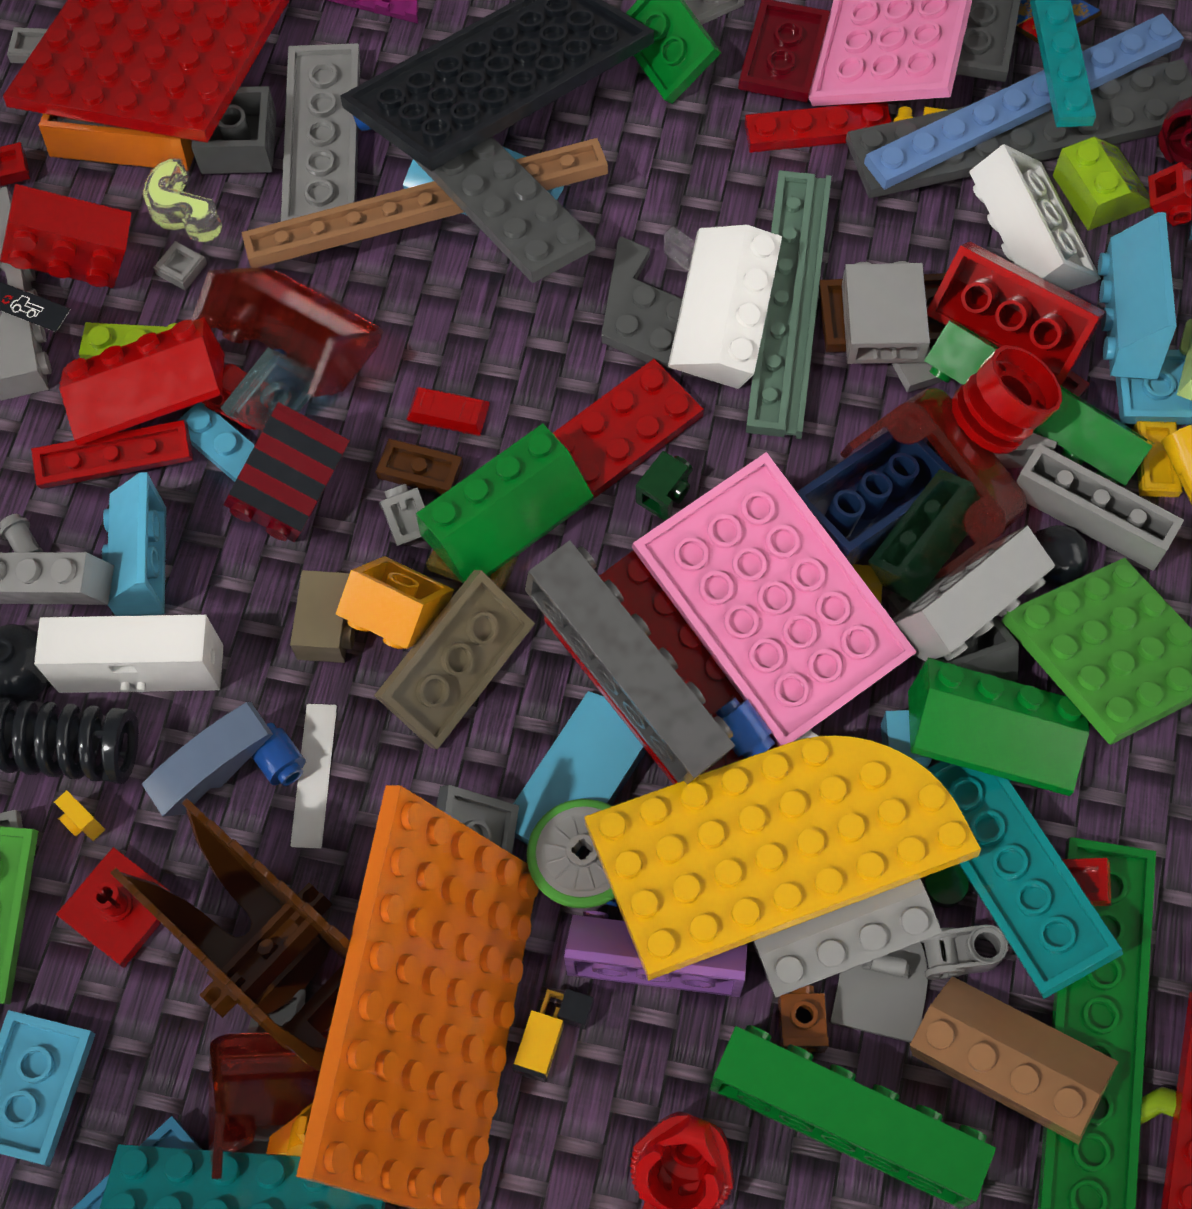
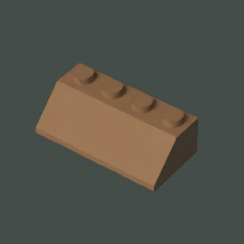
M953 976L929 1006L909 1045L912 1056L1078 1145L1118 1064L1117 1060Z

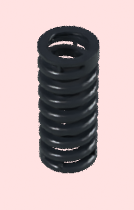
M3 697L0 699V770L3 772L15 773L21 770L26 775H37L42 772L48 777H59L64 774L69 779H81L86 776L91 781H107L117 784H124L129 779L136 760L139 737L138 720L133 710L112 708L106 714L103 723V714L98 706L87 707L83 715H81V710L76 704L65 705L60 713L59 707L55 702H45L38 711V706L33 700L25 699L17 707L12 698ZM124 733L128 734L126 752L121 751ZM101 746L102 762L97 766L95 761ZM12 749L13 757L10 759L8 755ZM34 749L35 758L31 760L30 756ZM56 749L57 760L53 762L52 757ZM78 749L79 761L75 764L74 758ZM119 755L122 759H124L123 764L120 768L118 765Z

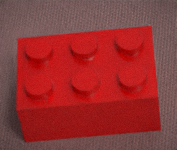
M15 184L0 262L10 264L17 269H33L46 272L56 278H71L84 281L95 287L106 286L114 288L126 252L132 212Z

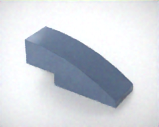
M246 702L220 718L182 746L162 763L142 785L162 816L185 815L187 811L181 803L186 798L195 804L210 788H221L273 733L252 702Z

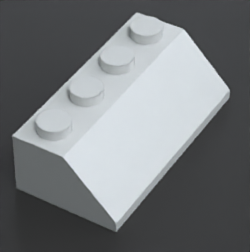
M1003 144L969 171L975 183L973 191L978 199L985 203L989 211L987 219L990 225L999 232L1004 242L1001 245L1004 254L1015 265L1066 291L1093 284L1101 279L1042 162Z
M750 225L700 228L697 231L668 363L669 368L739 389L754 375L782 236Z

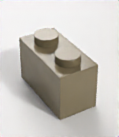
M302 570L290 642L297 660L345 663L347 649L352 650L354 646L355 629L348 625V620L336 615V611L350 573Z

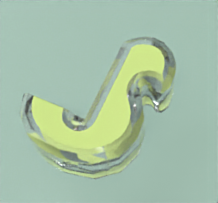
M170 158L157 164L148 174L142 192L153 221L163 229L175 231L185 228L189 238L194 241L207 242L217 237L222 231V223L219 215L216 214L217 210L214 201L209 198L182 192L188 180L182 159Z

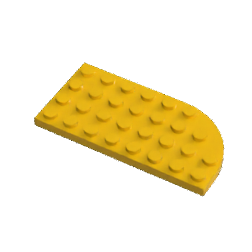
M818 736L790 742L767 750L764 753H759L703 773L689 784L681 781L584 816L586 828L648 981L978 857L981 851L954 798L930 771L917 761L891 747L871 740L848 736Z

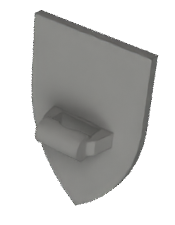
M915 943L841 972L839 974L830 1023L911 1043L922 1022L928 979L925 976L927 962L922 943Z

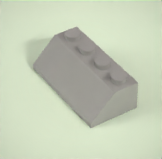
M1026 526L981 547L892 618V620L917 653L914 654L916 657L926 661L928 658L938 659L944 656L949 661L968 648L965 641L971 636L975 639L989 631L995 625L992 619L996 615L1002 617L1007 614V611L1011 612L1020 605L1018 600L1020 595L1023 593L1025 596L1042 587L1046 583L1043 576L1052 570L1055 564L1029 526Z

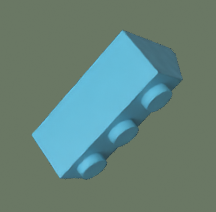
M147 472L138 473L111 492L109 509H104L103 513L104 527L106 532H108V544H104L102 547V559L114 565L108 606L115 616L163 615L165 612L167 507Z

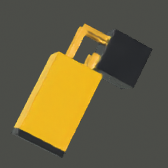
M547 989L540 1013L531 1010L512 1067L513 1072L545 1083L564 1023L586 1030L594 1005V997L566 989L565 994ZM550 997L562 1000L560 1008L556 1007L553 1017L545 1015Z

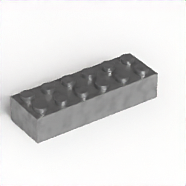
M569 540L528 571L525 591L678 783L685 781L686 784H689L735 746L730 740L733 737V733L719 716L713 718L702 704L706 700L700 690L690 681L685 684L675 670L678 668V665L672 655L663 647L658 650L648 638L651 632L643 619L637 614L631 616L623 607L621 602L624 599L618 588L610 580L603 582L594 569L597 565L589 552L582 546L577 549Z

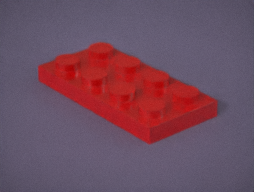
M652 359L553 432V434L569 451L595 499L701 419L704 409L655 359Z

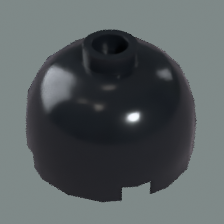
M7 624L0 626V699L3 697L12 698L18 707L25 699L33 701L39 699L37 695L46 686L50 688L52 684L34 664L38 632L25 625Z

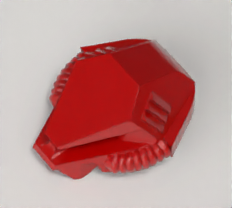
M678 1111L661 1119L633 1146L634 1151H632V1157L630 1158L631 1179H633L632 1184L635 1185L634 1190L639 1193V1198L644 1200L642 1209H720L721 1205L728 1199V1195L731 1194L730 1190L734 1187V1177L729 1144L723 1130L711 1122Z

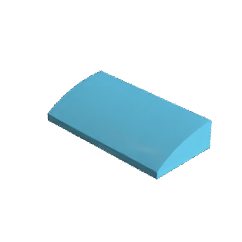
M590 691L586 693L513 803L519 805L515 838L528 845L530 835L537 822L549 810L561 803L576 799H593L612 806L646 754V749L604 696ZM586 846L580 847V850L575 855L579 857Z

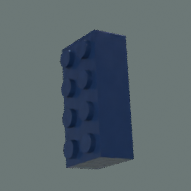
M902 421L798 490L797 493L850 564L853 565L880 546L905 524L913 523L941 503L957 479L958 474Z

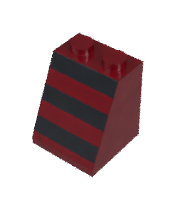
M278 402L223 505L228 507L230 513L236 518L245 522L254 521L266 527L265 531L272 537L281 541L288 539L295 542L321 497L350 440Z

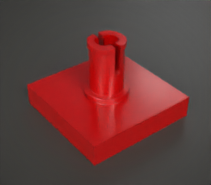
M113 847L56 915L124 968L161 922L111 872L117 868L122 873L145 879L165 889L167 888Z

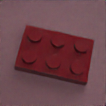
M761 0L739 78L738 89L808 103V96L830 11L775 0Z

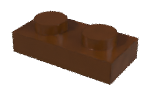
M388 438L376 474L378 479L401 485L406 484L408 487H418L420 490L442 495L457 484L463 467V459L460 456Z

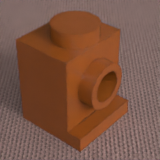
M807 985L779 996L780 1047L787 1049L788 1045L791 1044L810 1053H825L829 1046L825 993H814V986ZM807 1009L812 1015V1020L809 1023L799 1022L796 1018V1011Z

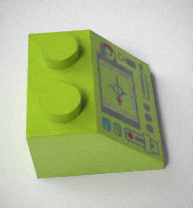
M1094 136L1062 148L1052 176L1088 231L1150 207L1149 193L1117 146Z

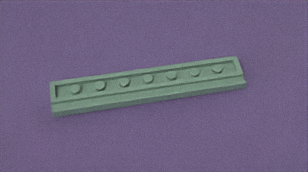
M780 170L778 173L771 233L782 236L755 372L752 377L746 433L777 437L793 435L796 436V439L802 438L832 177L826 175L825 179L816 178L815 174Z

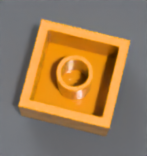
M384 556L350 571L336 615L348 620V625L356 630L363 632L371 631L383 637V642L393 648L408 649L415 645L451 600L454 589Z

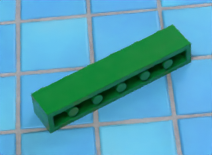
M949 320L924 361L932 366L929 372L947 383L954 379L963 385L971 375L978 372L985 360L999 347L959 322ZM1060 385L1062 402L1059 409L1042 425L1036 427L1033 433L1056 441L1058 445L1064 448L1061 453L1064 457L1081 466L1085 461L1098 469L1096 474L1115 484L1119 482L1126 486L1155 443Z

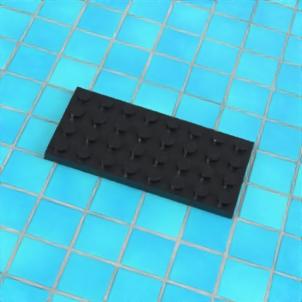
M515 0L340 95L342 107L432 172L654 43V30L603 0Z

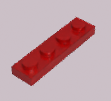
M887 102L858 103L745 115L749 153L846 143L849 131L891 122Z
M185 420L116 432L79 446L73 440L31 448L36 486L40 489L193 461L189 428Z

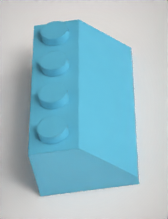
M1157 212L1111 237L1107 252L1100 253L1098 275L1104 276L1100 286L1099 300L1100 303H1105L1106 306L1104 308L1106 313L1101 320V330L1107 331L1103 347V359L1109 360L1110 376L1158 379L1177 327L1166 213Z

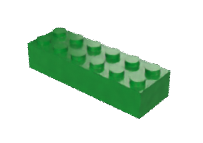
M746 1025L744 1030L735 1026L713 1076L710 1087L711 1091L959 1209L977 1201L996 1147L985 1143L987 1138L985 1134L965 1125H960L959 1130L941 1122L943 1116L926 1106L918 1104L915 1109L898 1102L900 1096L886 1087L874 1084L872 1089L861 1085L855 1082L856 1075L843 1067L831 1064L830 1068L827 1069L812 1062L814 1056L798 1046L789 1044L787 1049H784L770 1042L772 1036L762 1029Z

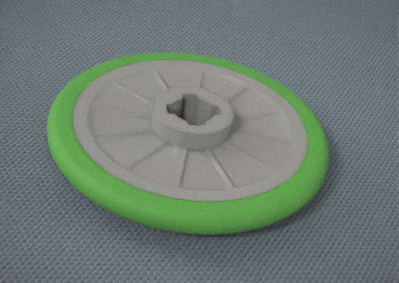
M593 799L567 801L549 810L535 825L527 846L528 869L534 883L551 900L572 908H592L615 899L584 820V816L612 807L611 805ZM582 846H586L591 851L584 860H580L575 855Z

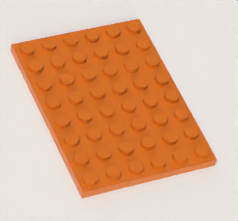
M400 785L385 786L296 1177L409 1209H477L480 1201L479 1186L483 1165L489 1154L488 1139L492 1118L498 1107L497 1092L500 1076L507 1059L506 1045L508 1034L515 1018L514 1003L517 987L523 976L522 961L525 945L531 933L530 919L534 898L537 896L539 888L534 883L526 862Z

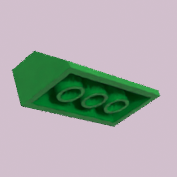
M542 423L416 513L420 535L457 578L464 583L474 570H482L487 576H490L593 501L594 496L567 448Z
M931 658L926 660L908 690L911 753L1063 795H1072L1089 736V726L1086 717L1067 696L959 667L951 663Z

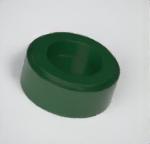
M958 865L925 876L923 881L930 902L943 908L959 904L965 897L969 886L967 876Z

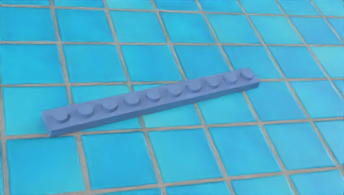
M1162 13L1082 51L1090 89L1093 90L1180 48L1184 37ZM1044 70L866 154L865 166L885 190L1051 110L1052 106Z

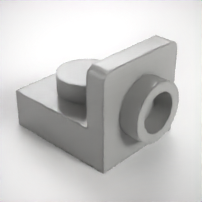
M403 484L384 491L386 499L380 501L379 505L384 512L396 546L422 537L416 513L425 506L418 487L408 490L407 485Z

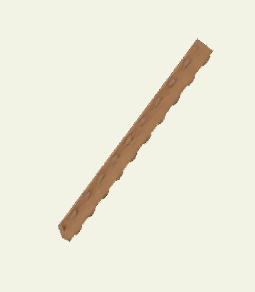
M598 138L515 159L546 190L608 174V163ZM435 181L241 233L251 269L464 212Z

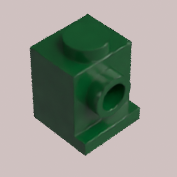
M662 451L636 484V503L666 521L672 517L673 503L679 504L690 489L688 476L693 471L692 466L682 457H673Z

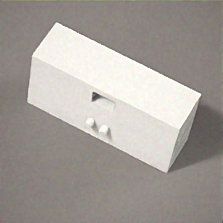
M207 615L40 617L34 664L59 693L220 690L224 645Z

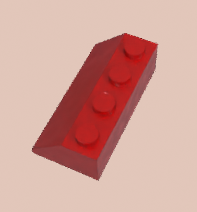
M971 241L960 245L927 309V316L944 325H947L949 320H955L999 348L1005 345L1018 346L1033 353L1047 365L1061 386L1085 350L1106 311Z
M205 317L194 321L183 320L174 325L172 329L158 334L153 332L147 333L136 342L122 347L119 345L111 346L100 355L86 360L84 358L75 359L63 368L59 390L74 440L78 446L222 395L225 354Z

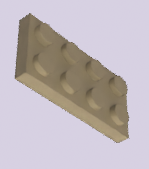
M474 570L376 692L374 697L430 748L438 750L535 623L482 570Z

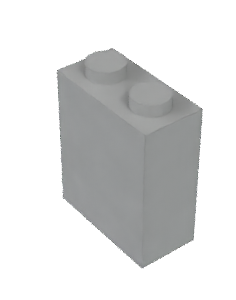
M898 261L890 264H871L869 262L846 264L842 281L847 364L924 362L930 338L923 263Z

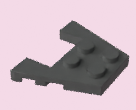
M620 236L617 243L601 335L602 343L647 363L655 359L669 372L672 370V368L668 367L682 299L637 280L650 258V248Z

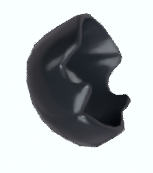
M1054 525L1039 530L1034 534L1055 564V567L1043 576L1045 581L1057 583L1061 587L1085 576L1089 569L1088 546L1077 531L1070 527Z

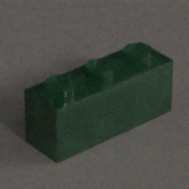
M939 469L868 561L884 588L914 603L986 510L973 483Z

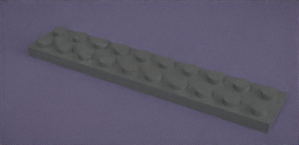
M1183 59L1132 70L1091 90L1096 112L1093 126L1056 127L1051 109L885 190L865 166L866 154L964 107L849 131L846 143L868 198H874L971 176L969 171L1003 144L1041 161L1059 157L1062 148L1094 136L1113 145L1158 135L1169 110L1177 102L1192 96V76Z

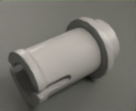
M12 514L0 522V536L2 539L8 540L14 552H43L29 530L30 522L27 518H23L20 514Z

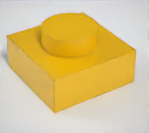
M67 790L54 801L64 812L58 819L75 837L83 831L94 841L105 831V828Z

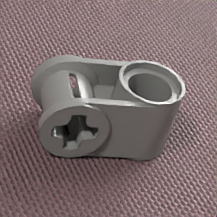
M985 924L963 928H941V934L921 941V943H924L929 969L925 971V976L928 980L948 979L952 976L958 977L964 974L994 970L1003 960L1008 950V942L1000 929L993 925ZM979 939L990 941L995 947L996 956L992 958L980 956L975 950L974 942Z

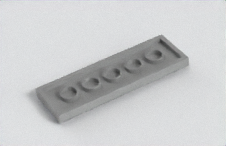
M358 43L288 46L281 222L357 202L358 126L353 115L342 107L340 95L360 84V49Z

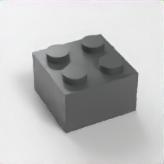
M269 86L239 87L208 143L192 140L191 147L201 174L273 172L277 113Z

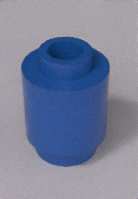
M735 697L715 712L717 716L725 721L733 733V737L730 740L735 745L732 750L737 757L742 755L745 759L759 753H764L775 744L770 736L772 731L748 699L740 703Z
M267 723L273 735L251 757L271 785H290L303 774L302 768L306 760L283 728H277L274 723Z

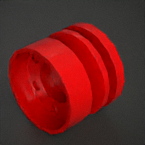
M1005 345L996 349L980 366L978 372L971 375L966 383L961 385L955 392L951 400L952 412L959 427L968 438L981 448L997 454H1008L1016 450L1025 439L1032 435L1036 427L1042 425L1059 409L1062 402L1061 387L1052 371L1033 353L1018 346Z

